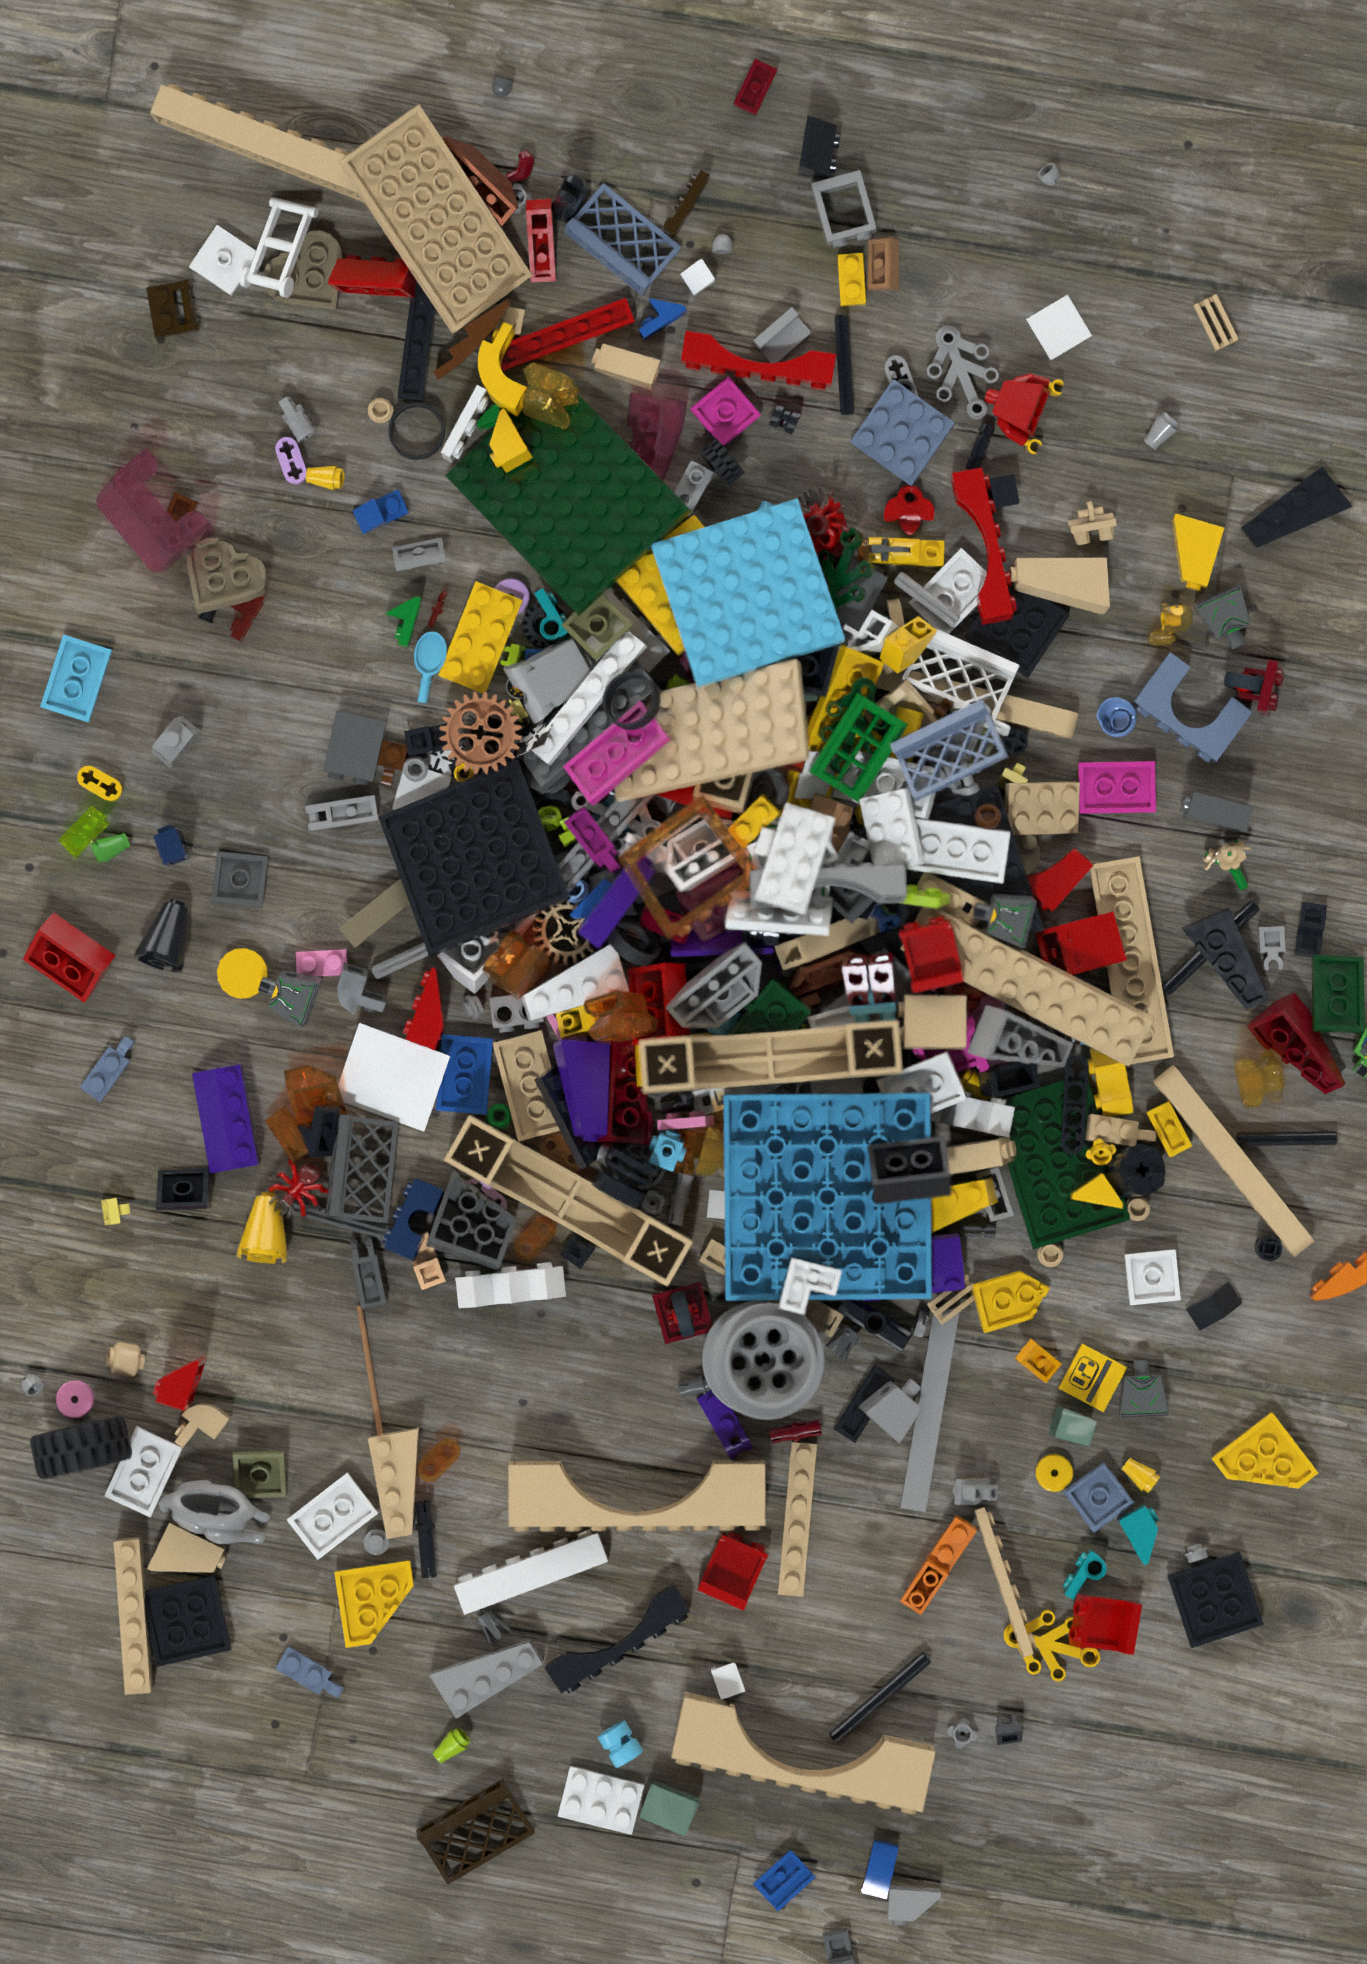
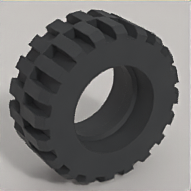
M122 1416L105 1418L32 1436L30 1440L36 1473L40 1479L63 1476L130 1459L133 1453L126 1421Z

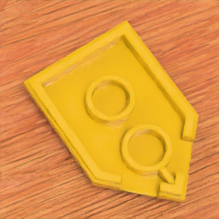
M1020 1270L972 1284V1291L983 1332H991L1033 1319L1038 1311V1306L1044 1296L1046 1297L1050 1287Z

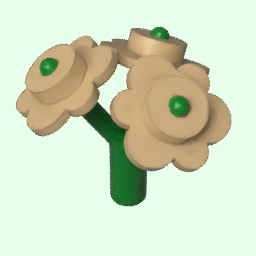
M1235 839L1234 841H1229V845L1217 846L1215 850L1210 848L1208 852H1205L1203 859L1206 862L1204 870L1207 871L1215 862L1220 865L1222 870L1231 872L1239 890H1244L1249 885L1240 869V863L1246 859L1245 852L1241 850H1251L1252 847L1244 846V841Z

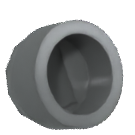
M494 77L492 90L495 95L499 97L507 96L512 90L513 81Z

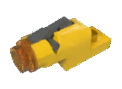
M865 537L862 545L858 548V560L877 564H893V566L943 567L944 541Z

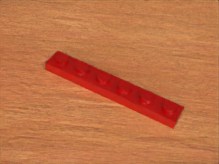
M623 298L512 340L502 359V372L635 323L627 299Z

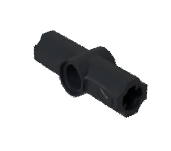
M860 1299L843 1300L837 1309L838 1312L899 1352H902L913 1335ZM873 1315H877L882 1319V1324L878 1329H871L868 1326V1319Z

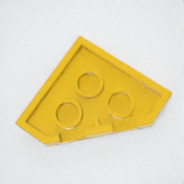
M1272 1412L1211 1457L1225 1478L1231 1480L1299 1489L1318 1474V1471Z
M410 1560L334 1572L345 1647L371 1644L414 1586Z

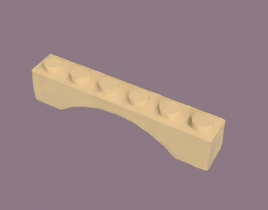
M142 1537L116 1539L114 1541L125 1695L151 1693L154 1688L145 1611Z

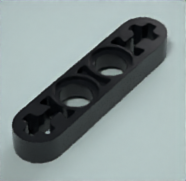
M1078 1055L1068 1058L1064 1069L1060 1145L1065 1153L1071 1155L1077 1154L1083 1149L1085 1135L1088 1062L1085 1058ZM1075 1059H1078L1079 1064L1084 1066L1083 1070L1078 1072V1078H1084L1083 1083L1079 1081L1068 1082V1076L1074 1078V1070L1070 1069L1069 1066L1074 1064ZM1072 1085H1078L1082 1089V1096L1077 1100H1073L1068 1096V1089ZM1072 1110L1078 1111L1081 1115V1120L1076 1125H1070L1066 1120L1068 1112ZM1065 1127L1081 1129L1080 1134L1075 1132L1074 1138L1076 1141H1079V1146H1075L1073 1151H1070L1069 1146L1065 1145V1140H1070L1071 1132L1065 1133Z

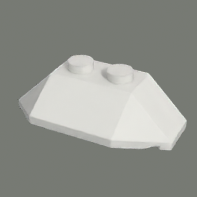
M707 817L667 842L666 872L680 892L696 888L733 865L745 855V851L748 848L743 849L726 831L734 821Z

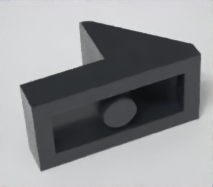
M334 1104L316 1105L312 1124L298 1125V1129L311 1157L332 1156L340 1111L339 1106Z

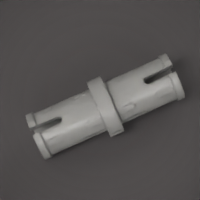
M678 1173L674 1195L671 1194L670 1198L672 1203L667 1220L668 1223L683 1226L685 1210L691 1200L689 1195L694 1176Z

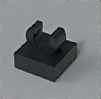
M574 1234L560 1255L581 1269L596 1248L577 1234Z
M1011 1714L1010 1724H1003L1001 1716L997 1717V1726H995L997 1745L1023 1741L1021 1723L1017 1722L1014 1714Z

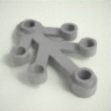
M944 326L936 333L935 341L939 348L933 363L927 368V376L930 379H938L941 376V365L948 353L952 364L942 387L937 390L936 398L941 403L948 402L951 399V390L958 376L968 400L966 413L969 418L980 420L985 416L987 406L983 400L978 399L968 372L983 378L988 384L995 383L999 373L995 368L986 369L961 358L958 349L974 354L977 360H985L989 355V349L984 344L976 345L961 339L960 333L955 327ZM944 335H952L953 341L950 343L945 342L943 339ZM977 349H985L986 355L983 357L978 356ZM937 367L939 374L936 376L931 375L929 372L930 368ZM989 371L994 372L996 375L995 379H987L986 373ZM940 391H947L949 394L948 398L941 399L939 396ZM978 404L981 406L982 411L974 413L972 406Z

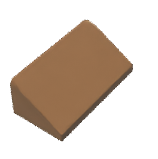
M891 237L868 239V290H898L899 240Z

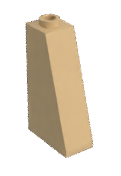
M1017 558L1012 567H1009L1014 591L1098 614H1105L1110 607L1107 558Z
M869 917L868 921L857 918L853 924L844 918L830 924L829 936L804 934L776 945L774 948L781 966L785 970L819 958L881 931L874 918Z

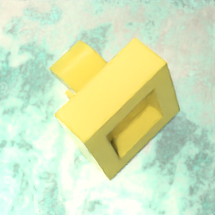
M1016 763L1013 770L1005 768L996 784L1005 789V783H1027L1028 779L1022 776L1026 767Z
M117 1198L101 1200L105 1225L121 1223L119 1215L131 1214L129 1204L118 1205Z

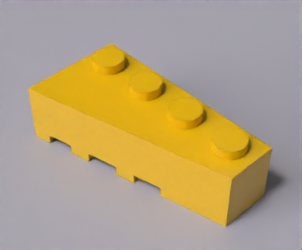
M993 1177L951 1185L952 1196L931 1198V1234L997 1203Z

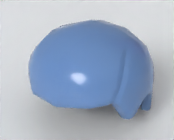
M1119 697L1108 698L1101 703L1096 716L1101 729L1106 734L1116 738L1124 737L1133 731L1137 721L1134 707L1130 702Z

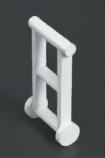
M272 197L269 202L272 209L251 267L243 268L239 281L242 287L248 288L251 284L278 290L281 297L288 298L294 288V281L290 278L311 219L318 216L319 210L316 207ZM281 210L303 215L293 243L271 237ZM267 247L290 252L280 280L257 275Z

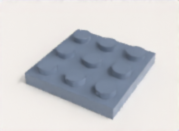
M893 379L850 443L910 486H913L956 423Z

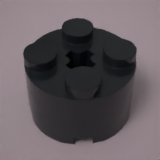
M1145 1144L1118 1149L1110 1162L1107 1163V1181L1113 1189L1126 1198L1154 1193L1165 1183V1164L1160 1151L1155 1147Z

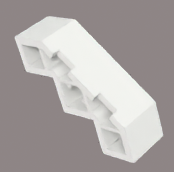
M871 610L859 632L845 624L843 631L845 642L840 643L839 650L841 645H844L867 656L880 653L885 638L901 627Z
M966 1092L968 1097L966 1100L930 1114L931 1121L1009 1137L1015 1107L1006 1106V1100L991 1097L990 1102L971 1098L970 1092Z
M552 1262L538 1263L535 1269L516 1270V1266L502 1267L501 1272L481 1274L480 1270L465 1271L464 1277L455 1278L459 1308L566 1297L563 1266L552 1267Z

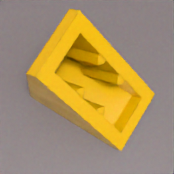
M1102 1173L1072 1192L1070 1196L1074 1200L1116 1208L1123 1207L1122 1201Z

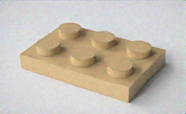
M1076 781L1005 783V809L1013 834L1078 833L1080 783Z

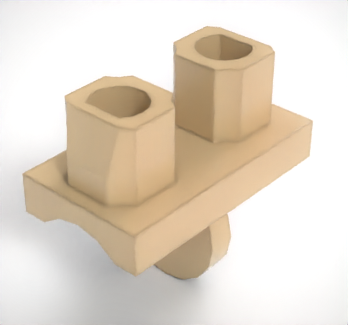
M1092 501L1086 502L1085 510L1077 511L1079 519L1068 520V528L1073 534L1077 545L1090 543L1089 531L1097 529L1100 541L1114 538V526H1117L1116 518H1114L1113 513L1104 514L1103 507L1093 508Z

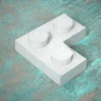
M791 1258L779 1308L804 1314L810 1290L835 1296L841 1270Z

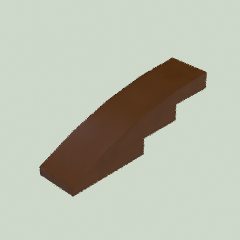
M510 298L464 327L469 336L448 349L453 359L433 371L438 380L462 364L481 346L482 341H485L498 326L512 304Z

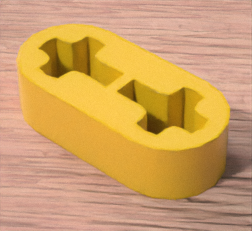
M84 766L78 771L77 780L79 784L99 797L111 802L118 800L122 796L123 787L121 783L92 766ZM92 770L94 772L93 777L100 780L98 784L90 781L88 784H85L84 772L90 773ZM105 783L111 786L115 783V789L118 792L116 795L111 794L108 797L106 795L107 790L102 788L101 785Z

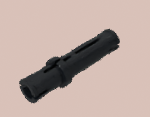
M431 1500L415 1501L417 1515L415 1530H418L421 1578H429V1576L434 1578L437 1577L433 1537L435 1523L432 1522Z

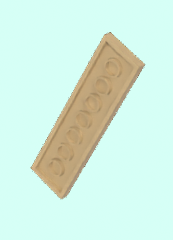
M1140 856L1093 864L1094 866L1089 871L1097 915L1114 911L1127 961L1106 966L1111 995L1153 1017V1023L1131 1064L1174 1057Z

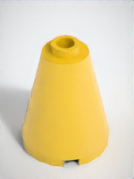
M261 1192V1196L255 1197L237 1248L236 1256L241 1259V1255L244 1254L247 1255V1261L276 1263L278 1258H282V1263L287 1262L288 1255L281 1199L276 1198L275 1193Z

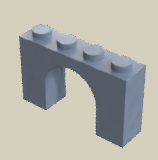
M1170 652L1132 704L1137 706L1135 711L1144 718L1150 716L1157 721L1155 725L1165 733H1168L1170 730L1178 737L1175 740L1186 748L1189 746L1195 748L1198 751L1196 755L1203 761L1209 763L1211 760L1215 763L1252 714V711L1231 697L1214 721L1208 726L1191 728L1179 722L1173 714L1171 698L1175 688L1188 672L1190 666Z

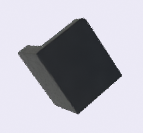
M1015 474L989 478V490L991 499L993 498L995 510L1019 504Z

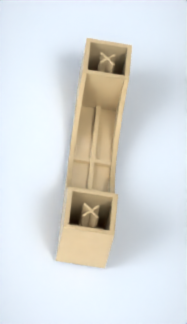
M898 1021L846 1024L758 1034L639 1040L644 1094L898 1075L902 1073Z
M473 1115L468 1116L444 1161L488 1186L507 1194L569 1228L667 1287L693 1243L691 1238L643 1211L627 1206L592 1186L590 1181Z
M713 1460L703 1480L688 1495L668 1506L638 1512L615 1509L589 1497L571 1480L561 1461H510L508 1465L509 1527H514V1531H530V1527H540V1531H555L556 1527H565V1531H581V1526H591V1531H606L607 1526H617V1531H631L632 1526H642L643 1531H656L658 1526H668L669 1531H681L683 1526H693V1530L696 1531L709 1530V1526H719V1530L724 1531L734 1530V1526H744L745 1530H760V1526H765V1461Z
M684 1691L671 1758H675L676 1763L690 1766L691 1762L701 1764L700 1768L709 1771H716V1768L726 1770V1774L740 1777L741 1773L751 1775V1779L755 1781L766 1782L767 1778L775 1780L776 1785L790 1788L791 1784L799 1785L801 1790L816 1793V1789L825 1791L829 1797L841 1798V1795L850 1796L853 1802L866 1804V1800L873 1801L880 1808L891 1809V1806L901 1808V1812L916 1815V1811L923 1812L935 1749L930 1744L883 1734L880 1740L868 1752L848 1764L823 1770L796 1768L770 1757L751 1740L740 1723L734 1702Z

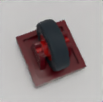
M1268 660L1266 671L1245 667L1244 672L1241 673L1227 672L1224 678V686L1237 690L1240 699L1258 702L1257 710L1259 714L1270 717L1271 711L1276 712L1279 697L1275 693L1277 686H1282L1285 672L1281 669L1278 661Z
M701 1282L652 1295L665 1344L708 1333L713 1326Z

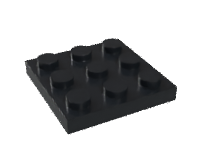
M1011 582V587H1008L1010 596H1014L1017 608L1016 611H1013L1012 619L982 625L980 615H978L964 637L980 648L1018 664L1017 672L1028 679L1070 614L1047 599L1014 591L1013 582Z
M1240 1551L1167 1574L1190 1648L1264 1625Z
M216 1575L144 1591L146 1622L156 1667L232 1650Z

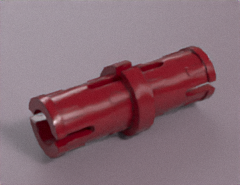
M819 1419L801 1423L794 1421L790 1425L769 1428L772 1444L791 1440L798 1442L802 1438L822 1435Z

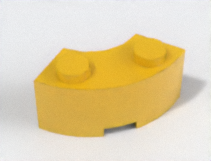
M1091 1048V1059L1086 1061L1088 1062L1089 1075L1094 1074L1097 1094L1093 1095L1096 1109H1101L1102 1115L1107 1117L1133 1113L1132 1096L1125 1064Z

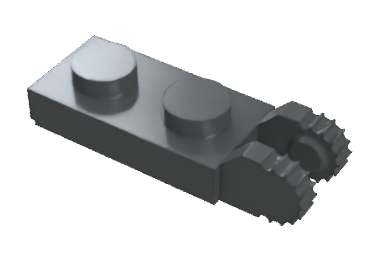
M370 1235L366 1236L365 1239L368 1257L360 1258L359 1245L356 1238L350 1239L353 1255L352 1265L362 1310L387 1305L378 1256L375 1255L373 1240Z

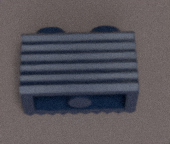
M172 825L157 829L158 834L154 835L153 838L163 865L171 866L190 859L191 855L188 854V846L185 845L186 841L183 840L182 831L175 829Z

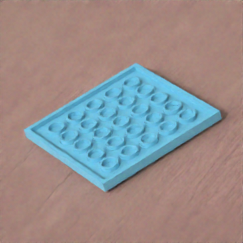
M798 499L654 543L651 546L697 688L845 642Z

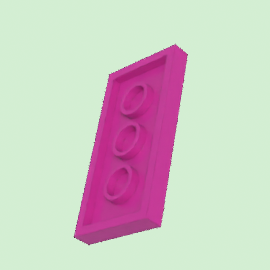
M639 701L621 716L617 722H635L645 715L648 708L642 701ZM656 718L645 727L637 730H626L613 723L563 767L589 803L594 806L671 739Z

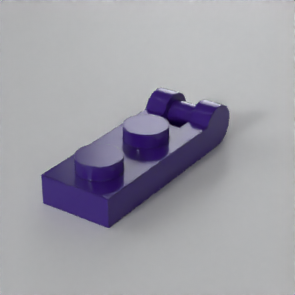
M712 1390L697 1398L731 1461L736 1459L739 1453L745 1450L748 1452L754 1448L733 1410L723 1404ZM738 1435L741 1441L732 1446L729 1439Z

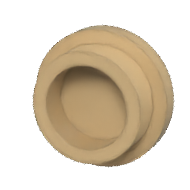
M376 398L368 406V415L376 423H386L393 416V406L385 398Z
M1144 1197L1129 1198L1126 1201V1207L1131 1220L1141 1221L1148 1216L1150 1205Z
M1057 1243L1040 1247L1037 1253L1038 1260L1046 1267H1055L1062 1261V1248Z

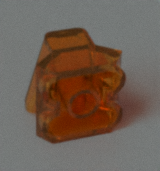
M513 930L503 938L499 949L488 957L482 970L495 986L519 1000L552 966V963L542 949L528 946L521 934Z
M616 990L584 1002L586 1013L598 1018L587 1031L595 1041L613 1040V1042L632 1040L656 1031L659 1020L648 1013L646 998L643 994Z

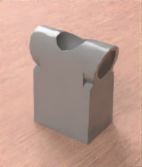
M568 635L526 661L510 664L503 668L512 686L523 691L524 707L534 724L545 718L554 707L568 701L591 673L574 640Z

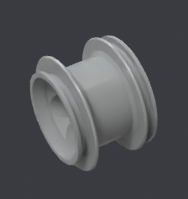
M751 1301L729 1309L716 1320L704 1342L702 1366L710 1389L723 1404L753 1418L777 1419L798 1411L814 1396L823 1378L825 1354L818 1332L802 1314L780 1309L779 1304L773 1302ZM771 1329H776L778 1332V1339L774 1343H770L767 1340V1334ZM747 1332L753 1335V1342L749 1346H745L742 1343V1337ZM790 1349L793 1352V1359L789 1363H784L782 1354ZM764 1352L767 1358L766 1362L760 1363L758 1366L755 1362L756 1355H762ZM736 1356H741L743 1365L740 1369L735 1370L732 1367V1360ZM781 1373L783 1383L775 1387L772 1383V1378L775 1374ZM755 1376L758 1379V1386L754 1390H749L747 1381L750 1377Z

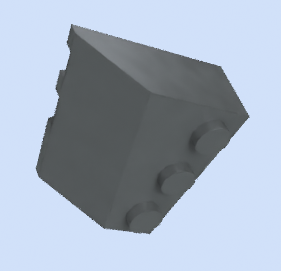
M453 1170L426 1246L498 1271L517 1219L496 1202L487 1198L478 1191L479 1189L469 1184Z

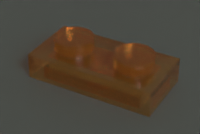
M286 1106L264 1120L292 1162L308 1152L298 1129V1124Z

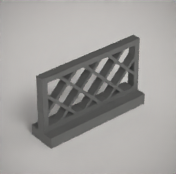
M339 1115L333 1154L331 1156L325 1217L388 1223L399 1122ZM353 1122L362 1123L369 1131L359 1141L352 1133ZM368 1124L377 1126L372 1129ZM381 1126L392 1127L391 1138L385 1143L375 1134V1131ZM372 1135L380 1147L369 1155L361 1142ZM351 1138H352V1140L355 1142V1144L352 1145V1146H351ZM390 1143V1148L388 1150L386 1148V1145ZM358 1146L366 1158L355 1166L349 1156L350 1151ZM383 1149L388 1155V1163L380 1169L372 1156ZM369 1160L377 1172L366 1180L358 1168ZM350 1164L352 1169L348 1172V1165ZM386 1168H387V1175H385L384 1172H383ZM355 1171L364 1183L352 1191L347 1184V1176ZM380 1174L385 1180L386 1185L385 1189L377 1194L369 1182ZM366 1185L375 1197L363 1205L355 1193ZM346 1189H347V1191H348L350 1194L345 1197V1193H346ZM382 1194H384V1201L380 1197ZM352 1196L361 1208L354 1214L343 1213L344 1202ZM376 1199L383 1206L382 1217L372 1216L366 1208ZM361 1211H364L366 1215H358V1214H359Z

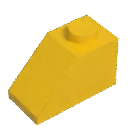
M500 410L489 444L493 450L490 457L497 468L502 466L505 472L508 473L533 457L506 410Z

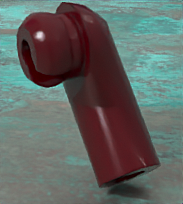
M524 150L520 152L517 169L505 174V177L512 185L530 177L532 174L535 159L530 151Z

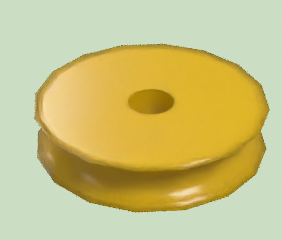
M1048 1454L1037 1463L1035 1477L1038 1484L1045 1490L1059 1492L1066 1489L1071 1483L1073 1467L1064 1456ZM1053 1469L1058 1471L1056 1476L1051 1475Z

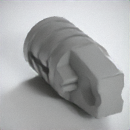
M290 396L279 401L285 413L282 417L285 423L289 425L298 443L305 441L318 431L309 420L310 418L306 415V411L301 404L296 406Z

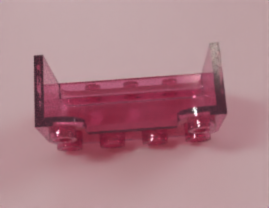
M146 447L114 474L98 494L96 503L100 511L148 569L154 573H162L192 550L197 542L209 536L215 529L201 513L196 511L188 512L177 522L173 520L144 485L158 470L157 459Z

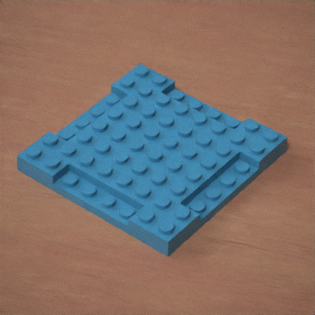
M929 1092L724 1094L726 1301L781 1300L791 1258L841 1270L835 1296L810 1290L808 1300L931 1299V1198L875 1204L867 1146L930 1138Z

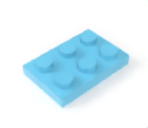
M63 634L40 707L90 723L113 650Z

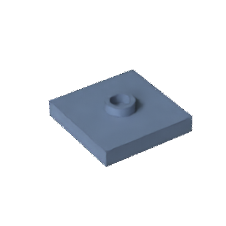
M1104 1461L1063 1491L1093 1533L1135 1503Z

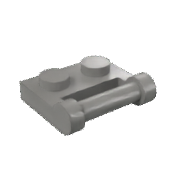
M963 742L956 743L953 745L962 748ZM944 747L931 749L928 756L939 759ZM949 748L944 761L954 764L951 755H954L955 760H957L960 751ZM964 755L960 766L968 768L969 766ZM926 759L928 767L935 768L937 763ZM942 765L940 779L948 778L953 768ZM970 775L963 779L965 786H962L961 781H958L937 791L940 800L967 796L980 790L978 783H974L973 777Z

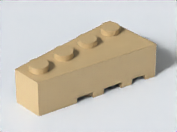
M420 1427L370 1436L368 1438L387 1539L412 1535L414 1531Z

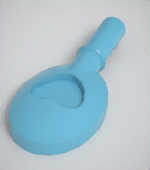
M427 632L422 635L414 650L415 666L422 674L417 700L419 703L427 704L432 676L440 671L446 659L447 644L442 635L437 632Z

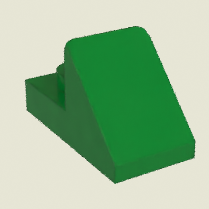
M416 596L385 613L388 617L404 621L403 625L398 624L395 639H398V645L409 649L422 603L421 597Z

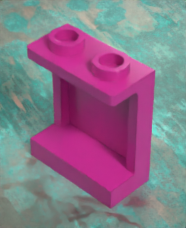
M973 1015L966 1017L965 1049H913L916 1059L921 1058V1061L948 1051L957 1072L977 1065L980 1073L990 1070L989 1059L967 1053L977 1029Z

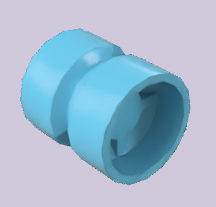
M625 1720L618 1722L597 1736L604 1750L610 1751L608 1756L615 1768L628 1763L644 1751L638 1740L631 1738L632 1731Z

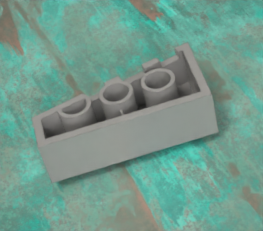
M986 1005L967 1053L992 1060L999 1059L1064 1067L1073 1043L1007 1011Z
M529 1639L467 1661L431 1671L429 1676L457 1719L541 1666L543 1659Z

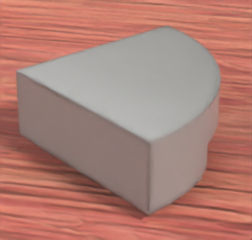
M920 1310L912 1333L913 1335L921 1338L924 1336L929 1312Z

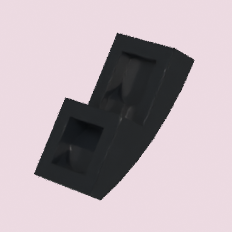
M447 723L404 731L408 755L416 756L443 751L442 748L448 743L447 741H440V737L446 735V732L441 731L439 727L447 726Z
M1309 902L1301 903L1294 949L1295 956L1311 958L1313 955H1321L1327 905Z

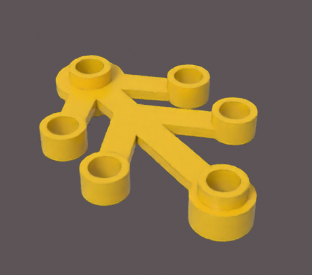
M1043 1610L1039 1617L1024 1625L1027 1634L1032 1633L1043 1625H1052L1055 1621V1615L1051 1610ZM1050 1613L1052 1615L1051 1621H1043V1615ZM1073 1616L1066 1618L1062 1625L1040 1637L1033 1635L1036 1647H1038L1050 1669L1051 1678L1057 1682L1064 1680L1066 1672L1062 1666H1059L1051 1651L1078 1658L1086 1667H1094L1100 1661V1653L1097 1649H1081L1055 1641L1069 1633L1070 1629L1067 1627V1623L1073 1620ZM1009 1624L1003 1633L1004 1641L1008 1646L1018 1648L1021 1654L1017 1640L1011 1638L1013 1628ZM1089 1651L1094 1653V1658L1090 1661L1085 1659V1654ZM1032 1655L1023 1657L1028 1673L1036 1675L1041 1671L1040 1662L1034 1659ZM1031 1662L1038 1664L1036 1671L1029 1670ZM1056 1669H1060L1063 1672L1060 1678L1053 1676V1672Z

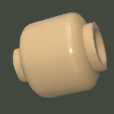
M117 1342L113 1347H109L106 1367L110 1368L112 1374L133 1377L137 1374L138 1369H143L145 1355L141 1354L138 1345Z

